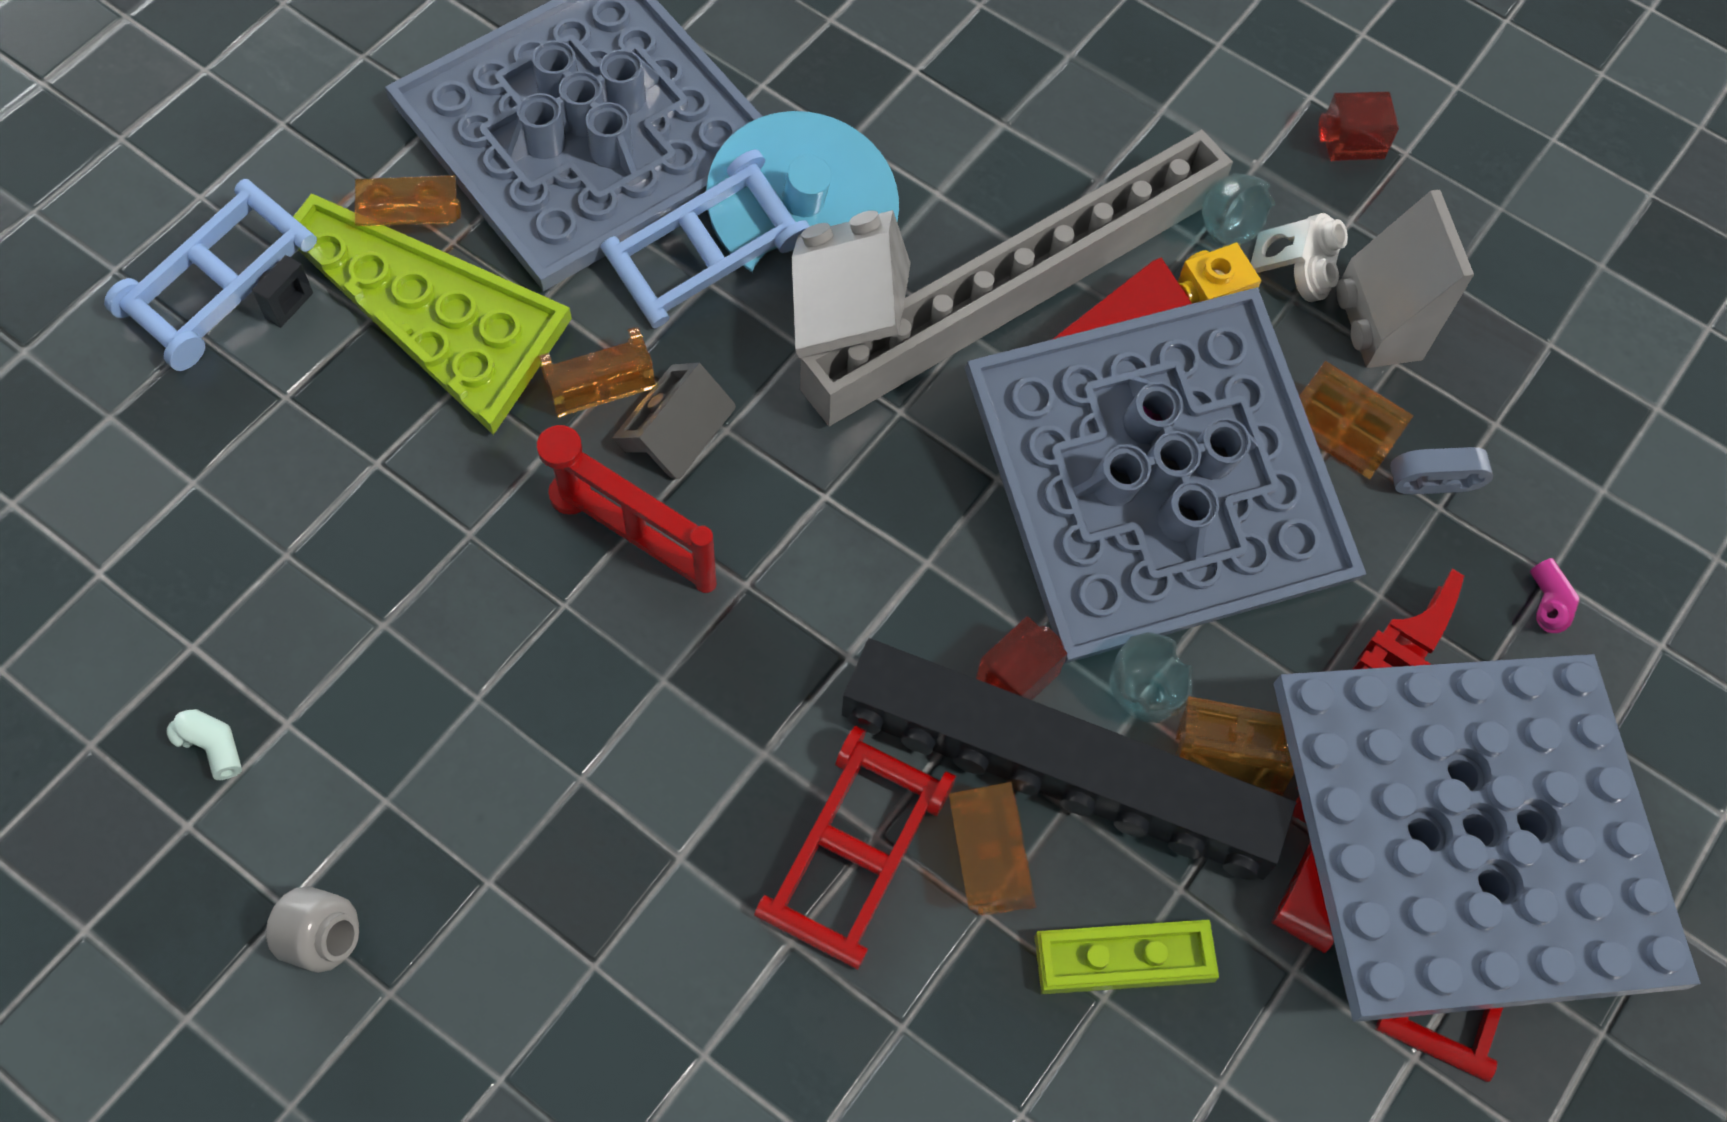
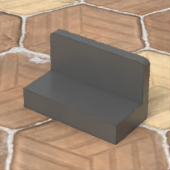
M700 362L673 364L612 439L625 453L647 452L671 479H680L735 410L736 406Z

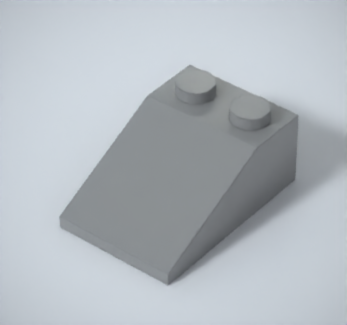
M1441 190L1429 191L1353 256L1342 278L1338 281L1336 286L1337 301L1339 306L1347 312L1351 324L1353 346L1356 350L1361 351L1366 368L1423 360L1474 276Z
M873 210L865 211L852 217L849 222L830 226L828 223L815 224L798 235L792 254L795 350L799 358L899 334L911 263L893 210L880 214Z

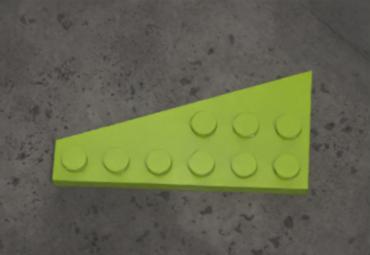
M312 193L293 216L317 237V242L311 250L303 252L301 249H298V251L493 435L572 319L570 308Z

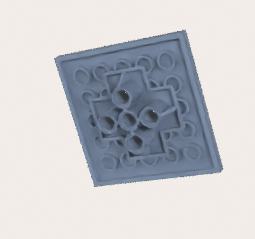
M551 0L385 86L389 101L543 292L605 257L600 246L608 238L616 236L622 242L704 193L707 188L711 165L722 145L738 129L753 120L763 117L657 0Z
M1258 287L967 361L965 372L1063 664L1356 581L1366 575ZM1143 406L1152 411V413L1159 414L1163 421L1149 418L1145 414ZM1211 444L1218 448H1224L1228 457L1220 456L1214 452ZM1160 454L1170 461H1176L1180 470L1175 471L1166 467L1161 460ZM1110 467H1113L1119 473L1127 474L1131 484H1122L1116 481L1110 472ZM1178 503L1187 509H1193L1198 517V521L1185 518L1179 510Z
M1595 654L1281 674L1273 683L1353 1022L1685 990L1701 984Z

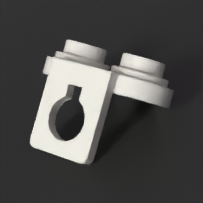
M1320 213L1310 216L1305 220L1261 231L1257 236L1251 265L1256 273L1295 264L1294 278L1300 295L1308 302L1323 300L1329 295L1331 288L1338 284L1339 272L1336 262L1340 249L1347 245L1348 235L1346 227L1341 220H1334L1328 214ZM1287 238L1290 242H1293V245L1286 246L1277 255L1266 257L1267 249L1276 240Z

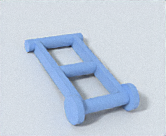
M750 150L737 157L727 168L729 178L622 242L616 236H613L601 244L600 248L652 328H658L669 320L668 310L774 246L778 248L780 253L794 250L798 235L810 227L806 220L795 222L760 169L765 163V158L759 150ZM748 186L775 228L724 257L698 218V215ZM681 226L708 268L657 298L630 256Z
M249 179L239 181L234 189L236 196L141 282H137L132 278L123 279L114 284L105 296L104 305L110 313L118 318L132 317L166 348L164 360L176 371L187 370L200 360L205 351V342L202 337L252 292V289L257 285L264 272L272 269L285 255L291 257L298 249L307 252L317 242V237ZM255 210L283 235L240 275H237L209 249L249 212ZM194 263L223 290L177 331L148 304Z

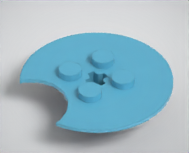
M787 111L769 114L753 120L738 129L727 139L716 154L709 171L706 191L729 178L727 168L737 157L747 151L757 149L765 158V163L760 169L795 222L806 220L810 226L819 223H828L830 226L849 222L852 217L859 213L872 210L877 211L878 214L893 210L898 221L899 196L893 173L881 152L855 128L826 115L805 111ZM748 186L708 209L713 229L722 245L730 254L775 228ZM774 246L743 266L753 273L754 267L761 258L777 247Z

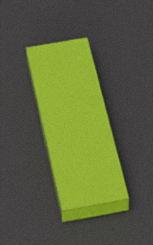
M1210 920L1037 931L1034 936L1041 995L1213 983L1219 979Z

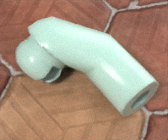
M197 709L179 712L175 719L169 723L167 736L172 744L177 747L183 745L186 748L194 744L206 750L214 779H230L242 772L232 730L228 724Z

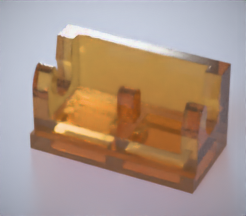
M638 327L627 329L630 337L627 343L556 364L552 363L549 353L538 355L541 363V372L557 417L644 392L655 386L652 359Z
M1327 361L1322 364L1299 396L1318 447L1369 479L1372 478L1391 452L1414 416Z
M1188 696L1186 707L1176 732L1175 740H1180L1175 755L1282 796L1294 774L1281 714Z
M1008 782L950 793L949 797L969 909H978L979 915H990L1020 909L1037 908L1019 810L1012 783Z

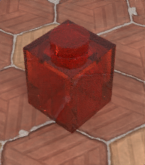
M1390 92L1334 93L1327 112L1322 113L1319 120V137L1322 142H1326L1330 161L1385 159L1399 130Z
M1027 616L981 658L976 679L1033 700L1061 673L1068 653L1063 649L1060 638L1050 628L1043 625L1039 627Z

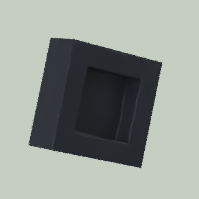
M287 255L272 269L264 272L257 285L252 289L265 319L280 328L313 294L302 264Z

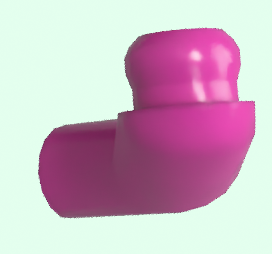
M1549 558L1530 570L1534 580L1544 593L1537 610L1536 620L1544 631L1560 633L1571 626L1579 605V596L1554 558Z

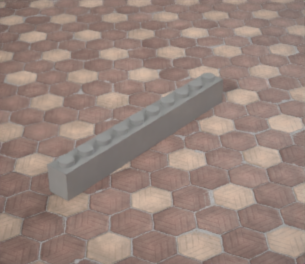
M1201 129L906 297L898 335L801 358L800 391L830 427L1218 200L1223 192L1233 161Z

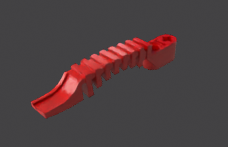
M1452 568L1443 586L1437 587L1426 611L1411 618L1392 619L1383 632L1377 630L1357 658L1358 662L1352 670L1430 665L1431 663L1424 659L1428 652L1431 654L1434 651L1448 625L1459 597L1464 575ZM1299 796L1296 800L1292 816L1306 823ZM1310 841L1273 915L1271 923L1322 953H1326L1334 943Z

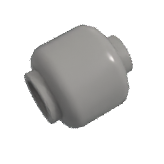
M310 886L294 888L284 894L273 907L267 920L266 939L269 950L278 960L315 973L331 971L344 962L355 949L359 938L358 916L351 902L339 895Z

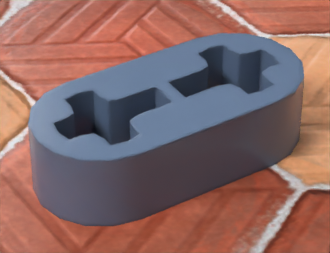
M1482 448L1414 450L1397 456L1390 464L1395 489L1402 494L1467 492L1479 489L1493 479L1488 453Z

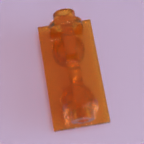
M455 175L355 179L356 226L445 223L448 225L452 224V222H457V219H461L460 200L456 199Z

